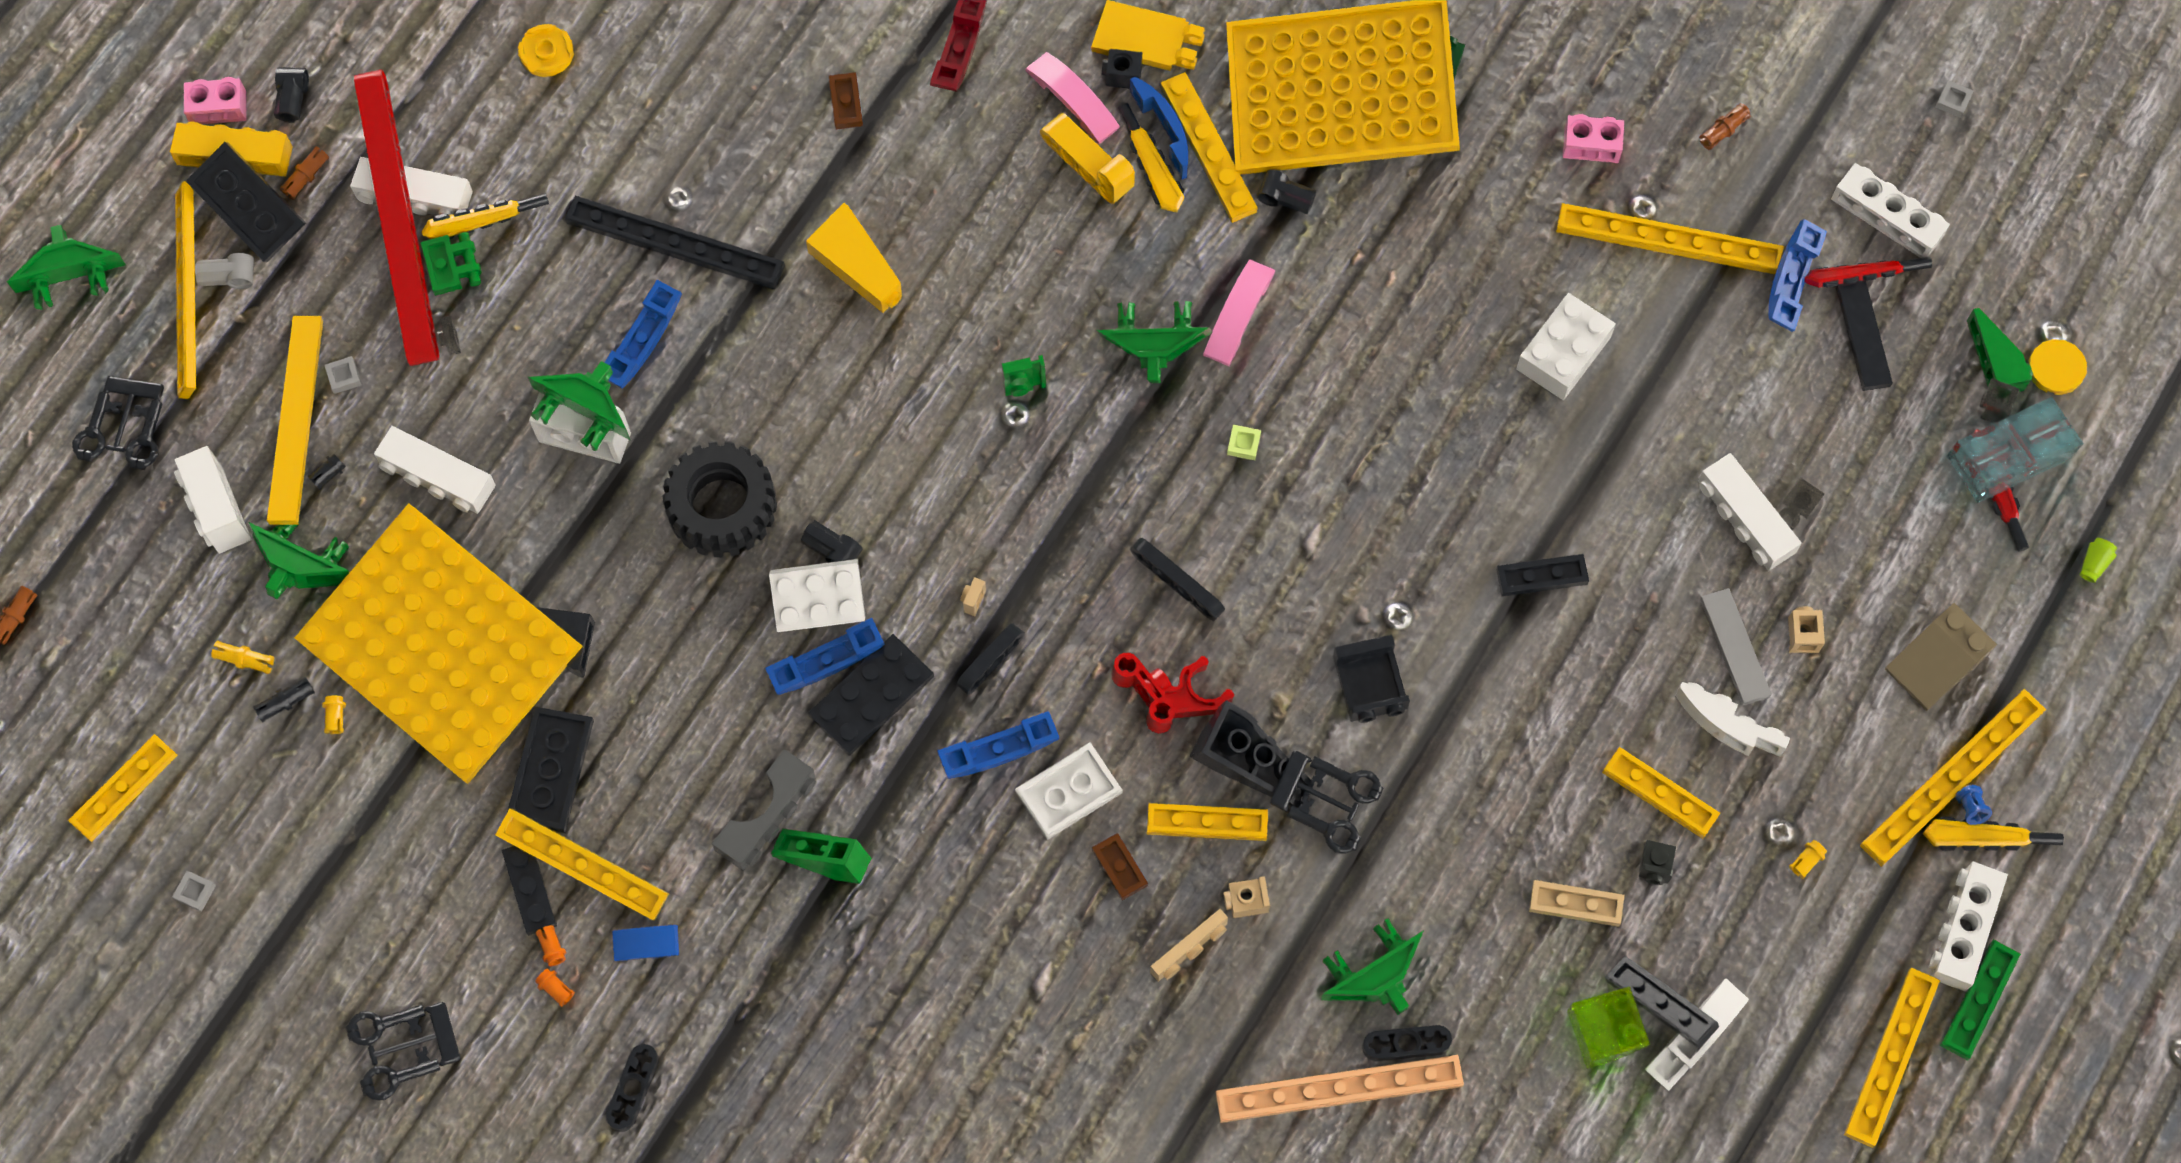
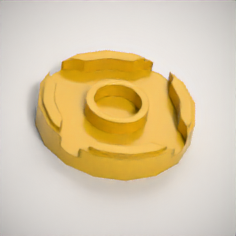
M552 24L537 25L529 29L518 44V56L523 67L531 74L540 77L554 76L563 72L570 65L574 56L573 43L568 33Z
M2052 339L2042 342L2034 349L2029 359L2033 374L2032 382L2040 390L2055 393L2054 395H2064L2073 392L2081 385L2087 374V362L2083 353L2074 344L2065 340Z

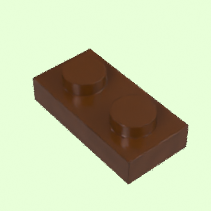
M856 72L829 75L836 130L863 126Z
M1118 833L1092 847V852L1122 901L1148 886L1147 880Z

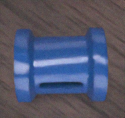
M1977 785L1966 786L1958 791L1955 796L1957 802L1962 804L1966 812L1965 820L1970 825L1981 824L1992 816L1991 808L1985 805L1982 798L1983 791Z

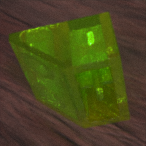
M1630 986L1574 1002L1567 1010L1587 1069L1616 1061L1651 1045Z

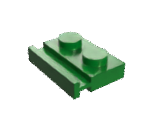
M1039 355V360L1031 361L1029 357L1002 363L1003 387L1006 396L1013 395L1018 397L1026 395L1029 391L1034 390L1033 386L1037 385L1046 388L1043 355Z

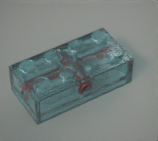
M2050 397L1958 440L1947 454V458L1976 502L1980 503L2072 459L2084 443L2053 397Z

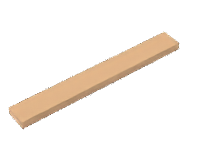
M1452 1055L1216 1090L1215 1093L1220 1123L1458 1088L1463 1087L1464 1082L1459 1056Z

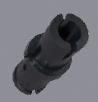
M304 677L284 690L281 688L276 690L277 694L254 705L253 708L263 723L285 709L287 711L293 709L292 705L315 694V691L308 679Z

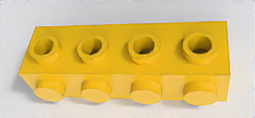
M193 121L176 123L170 154L177 165L200 167L224 142H228L258 174L287 176L293 146L287 134L277 130L262 132L249 127L234 129L221 124L206 126Z

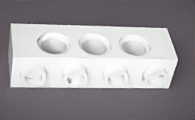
M1854 163L1838 184L1831 200L1920 258L1929 257L1950 226L1941 215L1930 212L1921 206L1920 202L1916 199L1907 197L1898 191L1893 184L1884 182L1875 176L1870 169L1861 167ZM1863 192H1869L1873 197H1868ZM1887 207H1891L1895 209L1897 212H1891L1887 209ZM1911 223L1918 224L1920 228L1912 226Z
M1974 861L1966 869L1962 868L1956 880V885L1960 886L1957 897L1952 896L1947 908V913L1951 914L1948 924L1944 923L1939 932L1938 940L1942 941L1939 952L1935 950L1930 960L1929 968L1933 969L1932 977L1939 979L1943 984L1964 992L1973 985L2008 874ZM1969 892L1978 894L1981 898V904L1971 901ZM1960 920L1969 921L1972 925V931L1964 930L1961 927ZM1951 947L1959 948L1963 952V959L1954 957Z

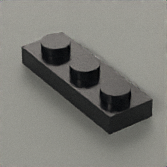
M1584 554L1498 565L1496 569L1501 597L1583 586L1589 583Z
M516 846L503 849L502 854L527 935L535 934L539 929L544 931L543 927L552 925L556 927L557 923L537 858Z

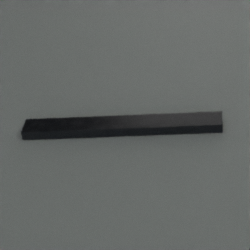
M576 195L565 217L566 224L774 290L785 267L784 261Z

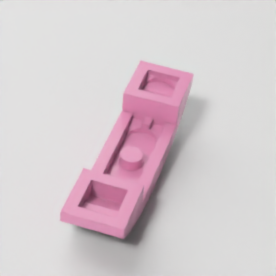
M1046 52L1026 68V72L1043 89L1047 87L1080 120V126L1098 144L1102 143L1120 128L1115 118L1095 93L1070 68L1051 54Z
M1252 260L1248 261L1219 315L1203 356L1230 366L1240 346L1241 338L1275 274L1274 269Z

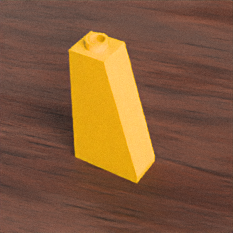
M843 203L806 240L808 253L884 313L889 307L893 308L900 301L902 296L901 283L850 207Z

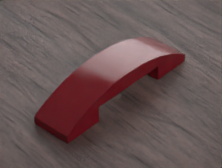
M958 0L953 14V23L941 58L937 60L930 86L955 92L958 91L975 49L987 0Z

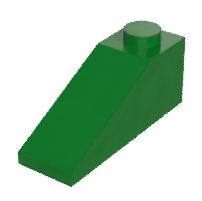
M1980 308L1973 309L1966 321L1991 397L2024 391L2033 376L2030 364L2026 363L2023 353Z
M783 828L771 852V855L775 858L828 878L857 884L861 883L872 859L857 839Z

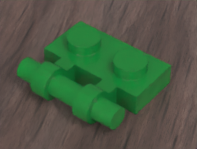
M468 232L458 234L459 242L451 244L448 235L421 242L435 296L463 289L461 278H469L470 285L473 287L481 284L480 275L482 271L480 264L476 263L474 255L476 252L475 244L470 240ZM455 256H463L465 264L457 266Z

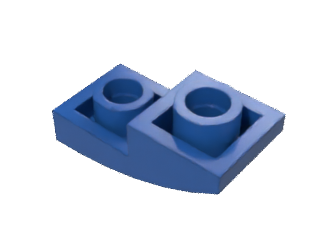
M677 925L612 931L614 961L679 956Z

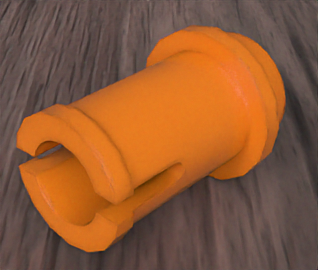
M549 925L543 927L545 933H542V930L539 929L535 934L544 952L543 961L552 967L563 963L566 960L565 955L567 952L564 948H561L554 926Z
M547 968L536 978L537 988L547 992L563 1007L571 1000L575 992L556 976L557 972L555 970L550 971Z

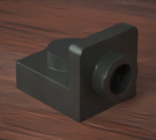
M1646 840L1638 877L1646 878V882L1654 885L1668 884L1673 876L1672 867L1676 846Z

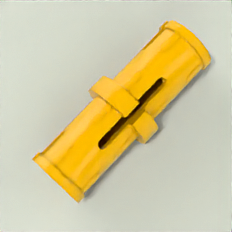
M219 640L213 645L218 648V650L212 649L211 657L213 659L233 663L240 669L247 667L264 672L265 674H269L272 671V668L268 667L267 664L274 665V656L251 651L249 647L244 645L237 647Z

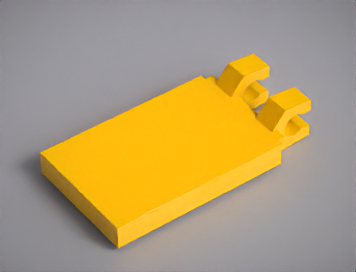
M1107 0L1091 49L1092 52L1109 56V49L1143 52L1142 64L1168 71H1171L1173 65L1194 70L1197 63V51L1181 47L1183 42L1202 46L1205 38V28L1189 24L1184 18Z

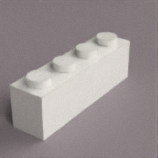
M360 157L350 187L356 199L365 204H373V202L377 203L369 158ZM404 166L413 213L422 216L445 213L450 215L454 214L457 210L468 208L473 192L468 179Z
M391 426L374 453L379 462V468L390 475L397 473L403 476L404 481L417 488L421 485L427 488L432 496L443 500L445 497L453 501L452 504L463 512L471 510L478 514L496 486L490 474L394 426Z
M1731 453L1702 471L1698 480L1702 493L1708 498L1711 497L1717 505V511L1724 520H1729L1735 528L1736 536L1741 542H1746L1751 548L1752 555L1759 565H1764L1770 571L1797 553L1802 544Z

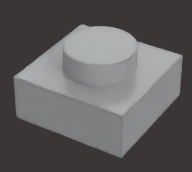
M1948 80L1935 108L1961 118L1974 91Z
M352 356L325 364L334 394L362 385Z
M186 871L172 898L202 912L216 885L203 877Z

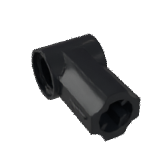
M277 67L275 73L277 96L274 116L276 119L286 123H294L296 120H300L303 93L308 91L307 68Z
M1270 169L1267 170L1256 197L1267 206L1277 207L1283 205L1308 215L1317 190L1292 182L1284 173Z
M816 520L809 523L801 538V543L824 556L828 563L854 560L863 550L862 546L853 538L845 534L840 536Z

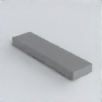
M1727 588L1702 596L1700 599L1742 706L1770 698L1772 693L1730 589Z

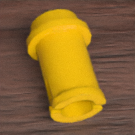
M326 696L325 702L322 703V707L325 708L324 733H344L343 708L346 707V702L343 701L342 696Z
M1815 840L1811 843L1807 842L1805 844L1806 849L1789 865L1790 870L1799 877L1800 875L1801 879L1806 877L1819 860L1823 861L1825 859L1827 850Z

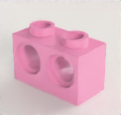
M225 77L221 80L211 81L198 79L193 82L184 83V114L188 121L200 124L246 121V90L240 78ZM233 96V98H231L230 100H225L226 98ZM206 98L204 101L197 103L200 99Z
M1583 114L1568 115L1564 131L1563 158L1619 163L1623 150L1624 120H1616L1613 117L1592 118ZM1580 133V134L1584 135L1585 137H1584V138H1579V137L1575 136L1574 134ZM1602 136H1609L1613 140H1605Z

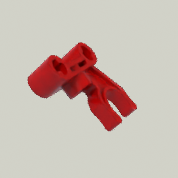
M1119 654L1114 661L1111 673L1113 682L1122 688L1133 686L1149 707L1146 724L1152 732L1157 734L1167 732L1175 718L1214 715L1224 701L1227 700L1232 703L1234 698V692L1230 689H1226L1220 697L1215 699H1204L1193 691L1191 678L1195 674L1207 669L1209 661L1205 656H1201L1196 662L1182 669L1178 686L1176 687L1172 686L1169 678L1160 668L1149 673L1134 654ZM1156 713L1164 714L1166 718L1160 719L1157 718L1155 715Z

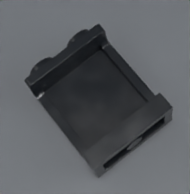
M1392 634L1337 646L1334 649L1333 659L1350 722L1358 720L1359 723H1367L1375 720L1376 716L1387 714L1389 717L1403 714L1409 707L1410 699L1409 695L1405 694L1394 654L1395 643Z

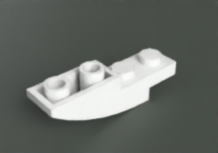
M1682 682L1675 696L1689 715L1708 733L1729 747L1749 756L1754 746L1779 757L1786 750L1790 740L1789 737L1784 736V733L1779 729L1773 727L1765 728L1757 725L1755 720L1750 717L1735 716L1738 704L1733 703L1728 696L1711 694L1704 691L1702 686L1692 682Z
M1725 978L1699 1007V1009L1718 1022L1719 1028L1700 1049L1677 1033L1645 1070L1669 1091L1717 1040L1749 999Z

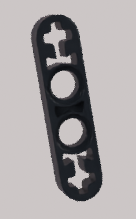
M1139 538L1130 548L1131 553L1138 561L1208 619L1215 621L1225 611L1223 604L1214 595L1146 539Z

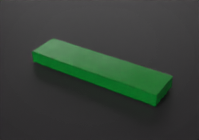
M1994 939L1990 942L1979 964L1974 983L1966 991L1940 1044L1941 1047L1967 1061L1971 1058L2018 962L2020 953Z

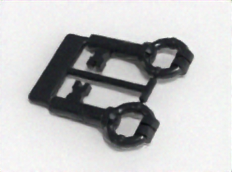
M109 376L103 392L98 394L89 426L79 432L72 441L73 452L77 459L92 462L106 448V450L117 452L125 451V457L130 464V468L145 470L146 467L151 465L159 455L158 446L154 442L153 435L163 405L160 400L164 391V385ZM108 393L129 395L114 445H105V437L101 433L100 427L105 412L112 411L115 414H120L121 411L118 407L122 408L123 404L116 401L111 403ZM134 396L155 399L151 401L150 407L143 408L141 405H135L134 408L137 411H133L132 415L134 417L144 416L146 418L142 433L138 438L131 441L126 449L120 447L119 444ZM85 437L97 438V448L94 451L80 449L81 440ZM138 445L150 447V456L148 459L133 457L134 448Z
M1293 751L1270 803L1288 812V817L1322 833L1327 845L1335 853L1346 854L1356 851L1361 841L1356 827L1350 822L1353 820L1359 807L1358 803L1369 804L1378 801L1384 788L1372 771L1359 770L1349 773L1316 756L1311 759V757L1299 751ZM1311 762L1310 767L1316 769L1315 776L1310 781L1311 784L1317 782V787L1320 788L1323 783L1322 778L1326 775L1346 784L1350 796L1356 801L1352 808L1298 782L1306 764ZM1361 777H1366L1373 782L1368 796H1362L1355 790V786ZM1298 787L1349 812L1348 821L1336 820L1327 823L1310 815L1309 807L1313 805L1315 800L1311 798L1308 801V796L1306 795L1303 796L1302 805L1299 808L1291 806L1289 809L1288 803L1295 788ZM1338 827H1344L1351 832L1345 846L1335 844L1332 839Z
M444 1002L427 1006L425 1009L422 1004L383 1017L374 1012L361 1011L351 1018L349 1024L345 1027L349 1041H353L358 1045L369 1046L368 1050L374 1067L365 1074L363 1080L360 1081V1085L363 1088V1096H368L373 1100H386L395 1093L400 1083L440 1071V1065L444 1066L460 1060V1053L447 1006ZM425 1011L430 1014L434 1034L376 1052L374 1046H371L381 1037L386 1028L401 1024L402 1022H408L411 1026L409 1028L411 1036H415V1031H418L419 1034L423 1033L421 1025H418L419 1018L426 1016ZM365 1018L373 1020L375 1033L371 1037L361 1038L357 1023L360 1020H365ZM437 1039L442 1058L440 1063L438 1059L430 1061L429 1057H427V1054H429L427 1047L424 1046L421 1052L419 1048L415 1049L416 1056L419 1057V1065H415V1067L412 1066L408 1069L396 1071L388 1066H376L378 1064L377 1057ZM385 1073L388 1075L390 1087L386 1091L376 1093L374 1086H372V1077L375 1074Z

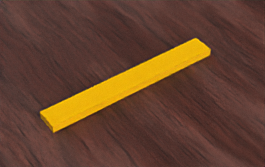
M183 181L175 193L178 398L189 399L196 389L194 189L186 181Z
M1565 203L1561 204L1556 229L1558 233L1770 274H1776L1784 251V246Z
M293 316L267 514L269 525H298L323 328L322 316Z
M2023 689L1860 844V847L1882 867L1955 798L1958 791L1966 787L2046 709L2029 692Z

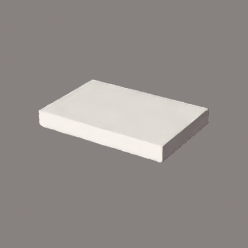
M1088 743L1017 787L1015 792L1048 840L1123 793V790L1092 744Z

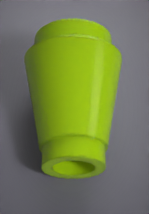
M2096 538L2094 542H2090L2082 571L2079 574L2080 577L2088 582L2096 583L2097 579L2117 557L2115 553L2117 547L2103 538Z

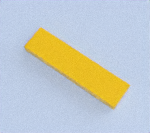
M154 734L68 821L92 842L178 755Z
M1621 747L1617 749L1602 771L1603 774L1702 839H1704L1720 815V812Z
M1149 803L1147 835L1267 841L1268 809Z

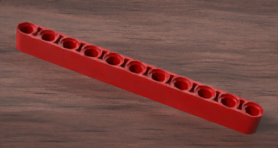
M383 69L354 75L355 90L406 358L410 366L437 361L440 359L387 78Z

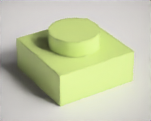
M1233 425L1227 455L1255 460L1261 430Z

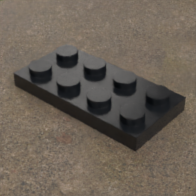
M224 142L186 180L197 194L263 262L267 263L306 224L228 142Z
M894 634L884 641L885 645L870 654L808 712V716L848 756L854 753L935 677L934 672Z
M541 707L534 708L508 810L509 808L552 831L566 833L594 723L593 717Z

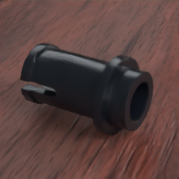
M335 454L331 457L327 456L328 460L307 476L319 490L338 473L342 474V470L346 467Z

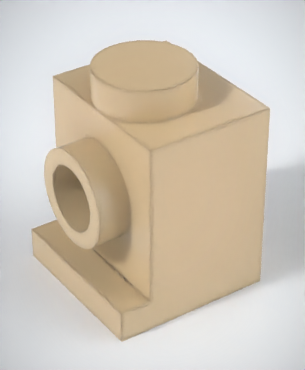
M1808 606L1798 607L1788 617L1789 653H1819L1825 644L1823 611L1813 610L1812 607ZM1800 628H1805L1808 632H1800Z
M1265 876L1254 880L1229 883L1228 891L1223 892L1226 910H1232L1233 918L1269 913L1270 903ZM1250 892L1252 897L1249 900H1244L1240 894Z

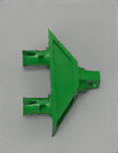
M62 225L50 227L52 243L43 246L7 281L15 293L32 289L34 308L43 310V298L49 308L53 306L49 285L88 275L90 293L99 296L98 283L105 294L109 291L104 271L126 266L119 253L79 242L73 238H67L66 231L63 230Z
M1178 301L1174 302V326L1172 328H1135V303H1128L1127 315L1125 316L1124 305L1121 302L1117 303L1118 328L1096 330L1100 336L1141 361V368H1147V380L1149 383H1161V368H1167V362H1171L1212 334L1210 327L1191 326L1192 302L1185 301L1183 315L1180 303Z
M601 361L592 373L587 372L585 375L575 373L528 377L532 388L544 394L542 400L531 413L535 420L538 421L541 417L543 424L547 425L557 407L565 405L594 421L585 436L580 440L585 447L590 444L592 450L597 451L608 431H613L630 440L627 429L608 393L611 386L608 381L613 374L610 365Z
M249 522L252 536L270 569L268 573L270 580L265 586L267 595L278 599L287 587L291 589L293 586L298 589L339 586L349 574V570L337 565L345 552L349 550V546L345 541H342L339 545L337 537H334L322 556H318L287 541L296 527L299 526V522L298 525H276L272 531H267Z
M1385 919L1383 925L1386 931L1379 924L1373 930L1377 933L1388 951L1384 956L1357 973H1352L1340 955L1339 950L1333 954L1337 965L1329 956L1324 958L1322 962L1327 966L1337 984L1325 992L1321 1000L1368 1002L1379 1000L1383 1006L1389 1003L1397 1015L1406 1011L1409 1005L1402 993L1406 992L1402 982L1424 930L1409 940H1402L1391 924L1390 919Z

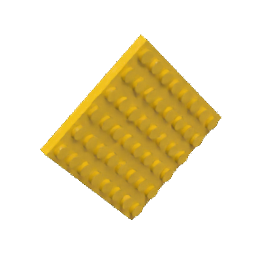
M1411 0L1226 22L1235 169L1240 175L1267 172L1270 169L1279 171L1460 151L1447 0Z
M410 503L407 504L294 637L467 784L470 783L563 672L569 661L583 647Z

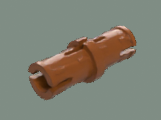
M1739 103L1728 114L1720 116L1709 130L1699 136L1701 144L1706 149L1712 150L1725 137L1732 136L1735 133V129L1751 117L1749 108Z
M315 146L301 164L298 163L294 167V173L280 187V190L286 196L290 195L289 198L294 200L308 182L312 183L315 179L314 175L329 160V156L323 150L320 151L319 147Z
M20 586L8 607L4 606L1 611L3 614L0 617V643L3 645L7 643L17 625L23 623L25 620L23 616L38 596L24 586Z

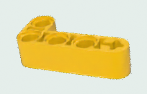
M1058 114L1040 130V135L1047 145L1110 204L1117 202L1134 187L1135 172L1130 162L1120 154L1112 159L1066 114Z

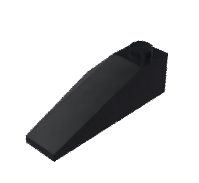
M1227 700L1223 702L1201 731L1189 756L1213 771L1270 797L1273 796L1290 759L1276 745L1277 742L1271 735L1268 736L1257 724L1258 721L1250 713ZM1302 772L1298 782L1313 788L1314 784L1310 783L1311 779ZM1296 787L1288 805L1299 808L1302 805L1303 796L1309 797L1310 793Z

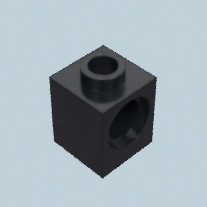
M1109 49L1108 59H1103L1101 75L1106 76V86L1130 89L1131 78L1137 77L1141 79L1143 52ZM1125 67L1127 70L1118 71L1117 68Z

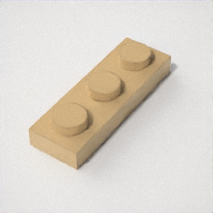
M1534 880L1529 912L1619 927L1622 919L1624 895Z
M1221 909L1216 911L1151 965L1150 973L1158 982L1163 977L1167 980L1170 979L1181 969L1180 963L1186 958L1193 960L1204 950L1202 945L1210 938L1215 941L1221 937L1227 930L1225 926L1227 925L1228 917Z

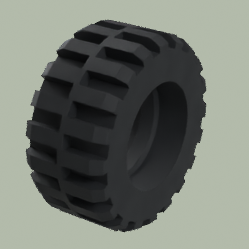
M717 441L708 442L709 447L701 448V445L692 448V454L687 455V453H684L678 458L680 462L678 466L675 464L671 466L668 471L670 478H666L663 485L665 492L662 495L663 505L674 534L678 539L682 538L683 544L689 549L696 547L697 553L705 556L710 551L713 552L714 557L723 558V553L730 552L732 557L739 555V549L743 547L750 550L755 546L754 540L756 538L762 540L767 535L766 527H772L775 520L773 513L777 510L776 493L770 472L763 465L762 459L757 454L751 456L750 449L744 446L736 449L733 442L725 441L724 446H718ZM730 480L742 485L746 489L747 498L745 503L736 513L729 517L709 519L699 515L694 510L693 502L697 493L711 482Z

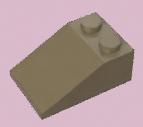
M1953 603L1889 663L1885 670L1928 711L1993 651L1997 644L1962 609Z

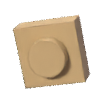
M974 577L971 586H965L960 599L963 602L964 613L976 616L986 592L985 581Z

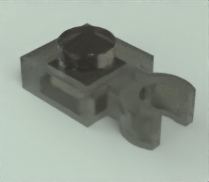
M1800 477L1783 501V504L1788 507L1783 508L1779 515L1782 518L1790 517L1793 523L1790 529L1793 531L1800 522V515L1807 519L1825 493Z

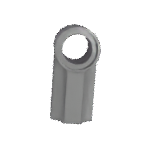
M233 253L228 256V259L197 260L195 264L196 282L199 286L228 285L235 289H248L253 286L254 258L249 254Z

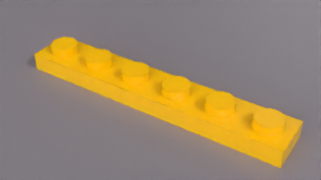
M1186 72L1162 81L1160 88L1168 103L1177 114L1185 135L1231 222L1234 223L1257 213L1258 207L1240 173L1236 172L1235 164Z
M509 808L495 834L497 837L651 920H656L669 895L668 892Z
M1912 967L1908 970L1845 1130V1136L1871 1148L1876 1146L1939 985V979Z

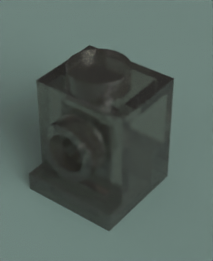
M1991 379L1988 389L1984 392L1979 407L1983 408L1980 418L2003 426L2011 414L2019 388Z

